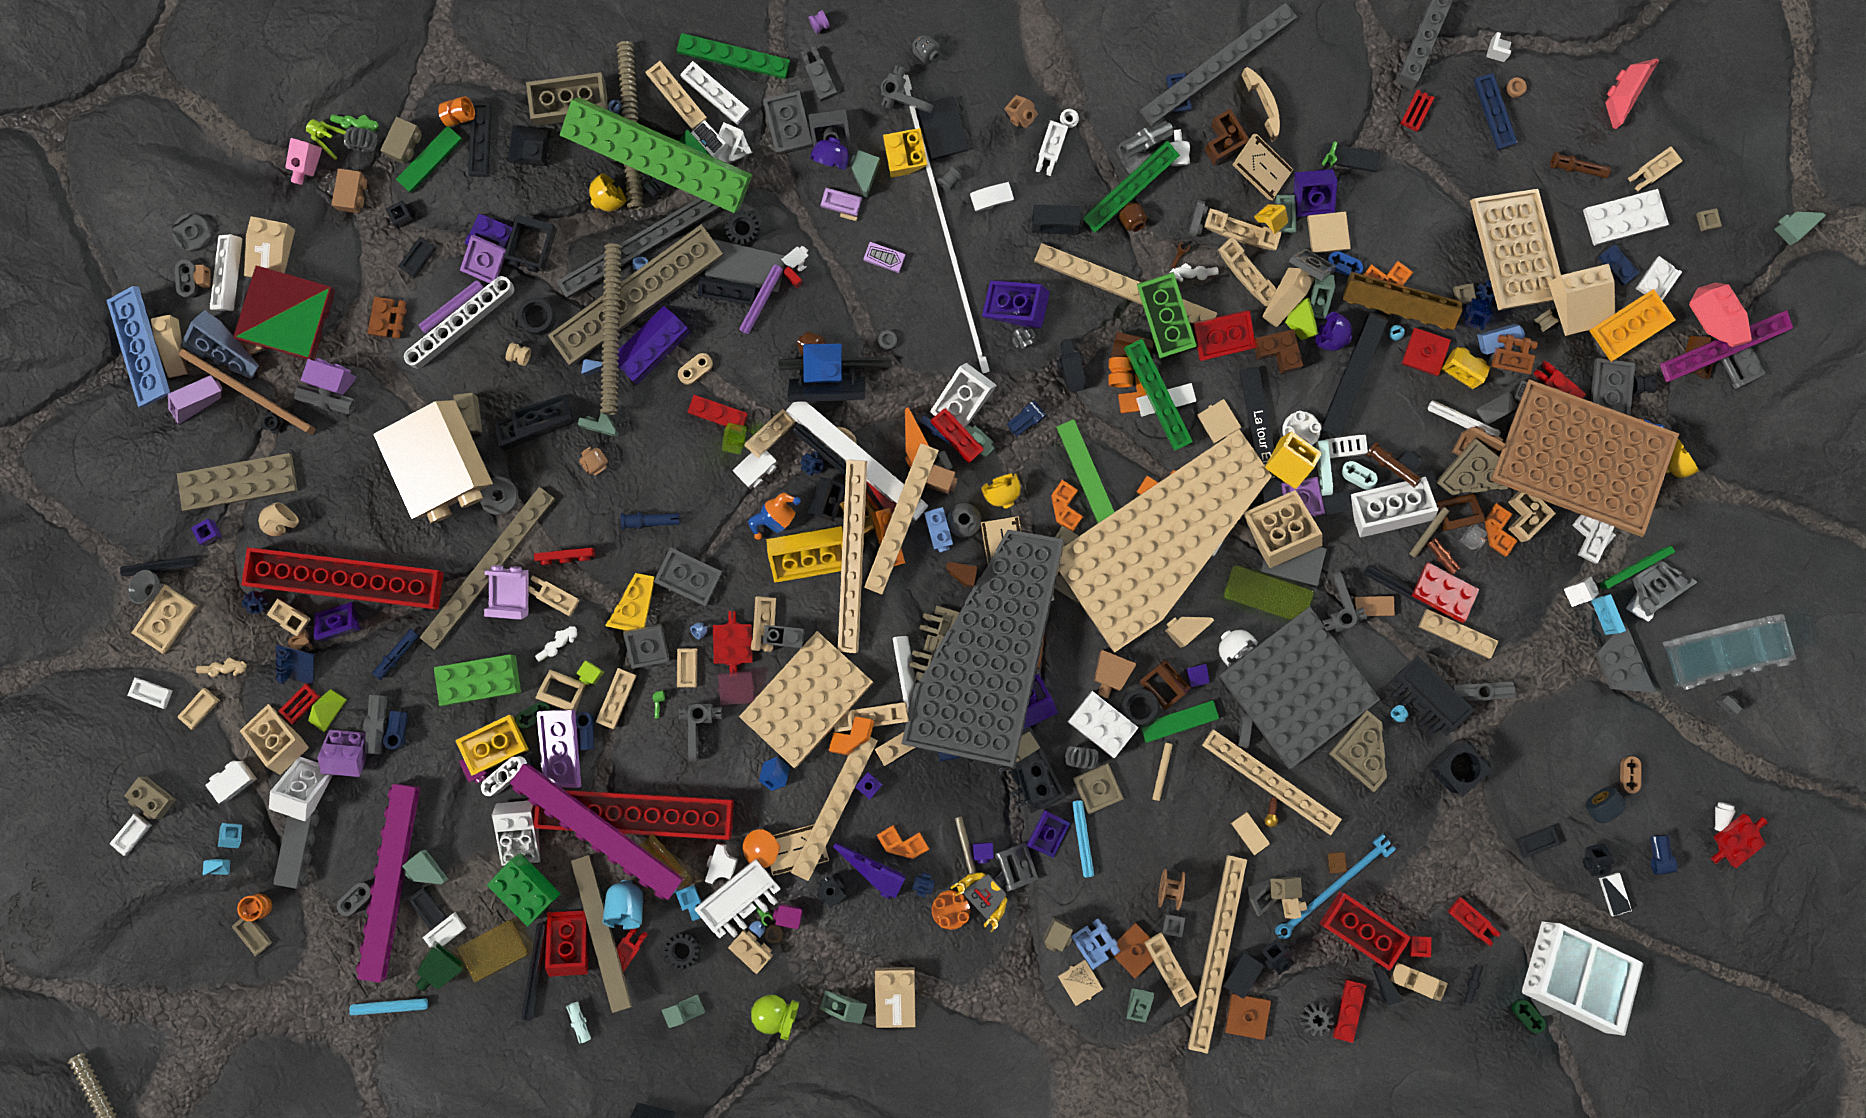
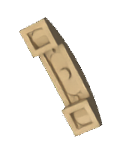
M1247 67L1242 73L1243 80L1249 92L1254 89L1258 92L1269 117L1264 126L1273 142L1278 137L1280 128L1276 101L1263 79Z
M1211 208L1209 209L1204 226L1226 238L1234 237L1237 242L1274 251L1277 249L1282 233L1278 231L1274 234L1268 227L1264 226L1261 228L1228 217V214Z
M1234 237L1229 238L1218 249L1220 255L1240 282L1264 306H1268L1277 289L1269 279L1266 280L1247 258L1243 253L1244 249Z
M906 702L850 710L834 726L835 732L851 730L855 717L874 720L873 727L909 722Z
M1159 933L1144 942L1180 1007L1197 998L1163 934Z

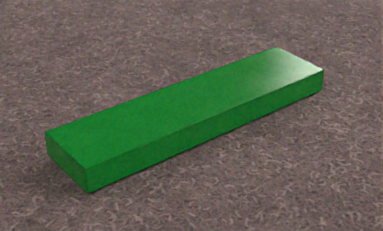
M446 127L396 180L408 192L412 193L463 139L450 127Z
M1667 546L1599 582L1601 590L1609 589L1673 554L1675 550L1672 546Z
M1211 700L1160 717L1152 725L1140 728L1145 743L1217 720L1219 716L1214 701Z

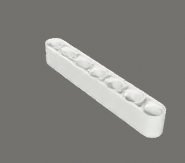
M503 276L493 280L410 347L404 354L405 362L413 368H422L514 293V285ZM504 283H508L507 288L501 291L500 286ZM489 295H493V299L490 302L486 303V297ZM478 307L477 313L471 315V309ZM463 319V324L457 327V320ZM444 331H448V336L442 339L441 334ZM433 342V348L427 351V345ZM418 354V360L412 363V357Z

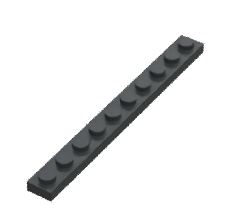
M1284 3L1142 108L1140 113L1152 127L1295 21L1297 18L1296 14L1287 3Z
M697 198L619 244L622 247L620 250L622 252L620 256L621 261L619 262L621 267L722 207ZM605 254L557 281L567 299L604 278V274H606L604 272V268H606L604 266L606 262L604 260Z

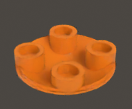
M764 829L750 832L743 843V853L746 860L751 863L757 859L763 868L771 866L777 859L778 852L780 851V844L776 841L775 837Z
M944 891L933 901L932 916L941 928L948 930L957 929L963 926L969 919L970 904L963 894L955 896L958 891Z

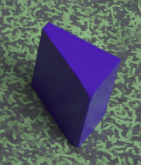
M1206 664L1186 669L1190 687L1210 683Z

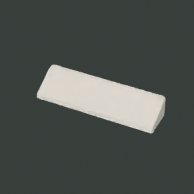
M232 234L218 236L210 302L211 310H234L242 246L241 237Z
M907 636L893 637L903 700L906 702L907 712L909 713L916 685L914 668L909 666V663L912 662L909 640Z

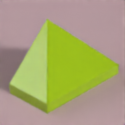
M1310 298L1301 300L1288 314L1285 322L1291 329H1294L1295 334L1301 340L1318 335Z
M330 689L313 704L308 722L325 732L347 700Z

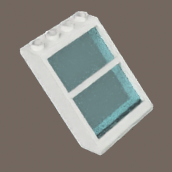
M1542 922L1522 993L1605 1033L1625 1036L1643 963L1560 923Z

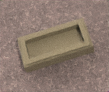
M239 919L231 926L254 956H258L272 944V941L255 920L245 921Z

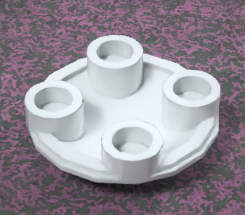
M1297 411L1285 420L1282 434L1284 436L1292 431L1313 446L1320 436L1321 425L1312 414Z

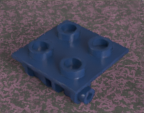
M277 644L276 681L279 684H284L288 678L313 684L314 654Z

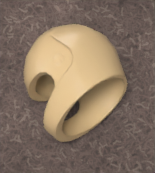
M274 503L261 511L258 522L261 530L267 535L280 536L286 533L284 526L296 527L299 520L288 507L281 503Z

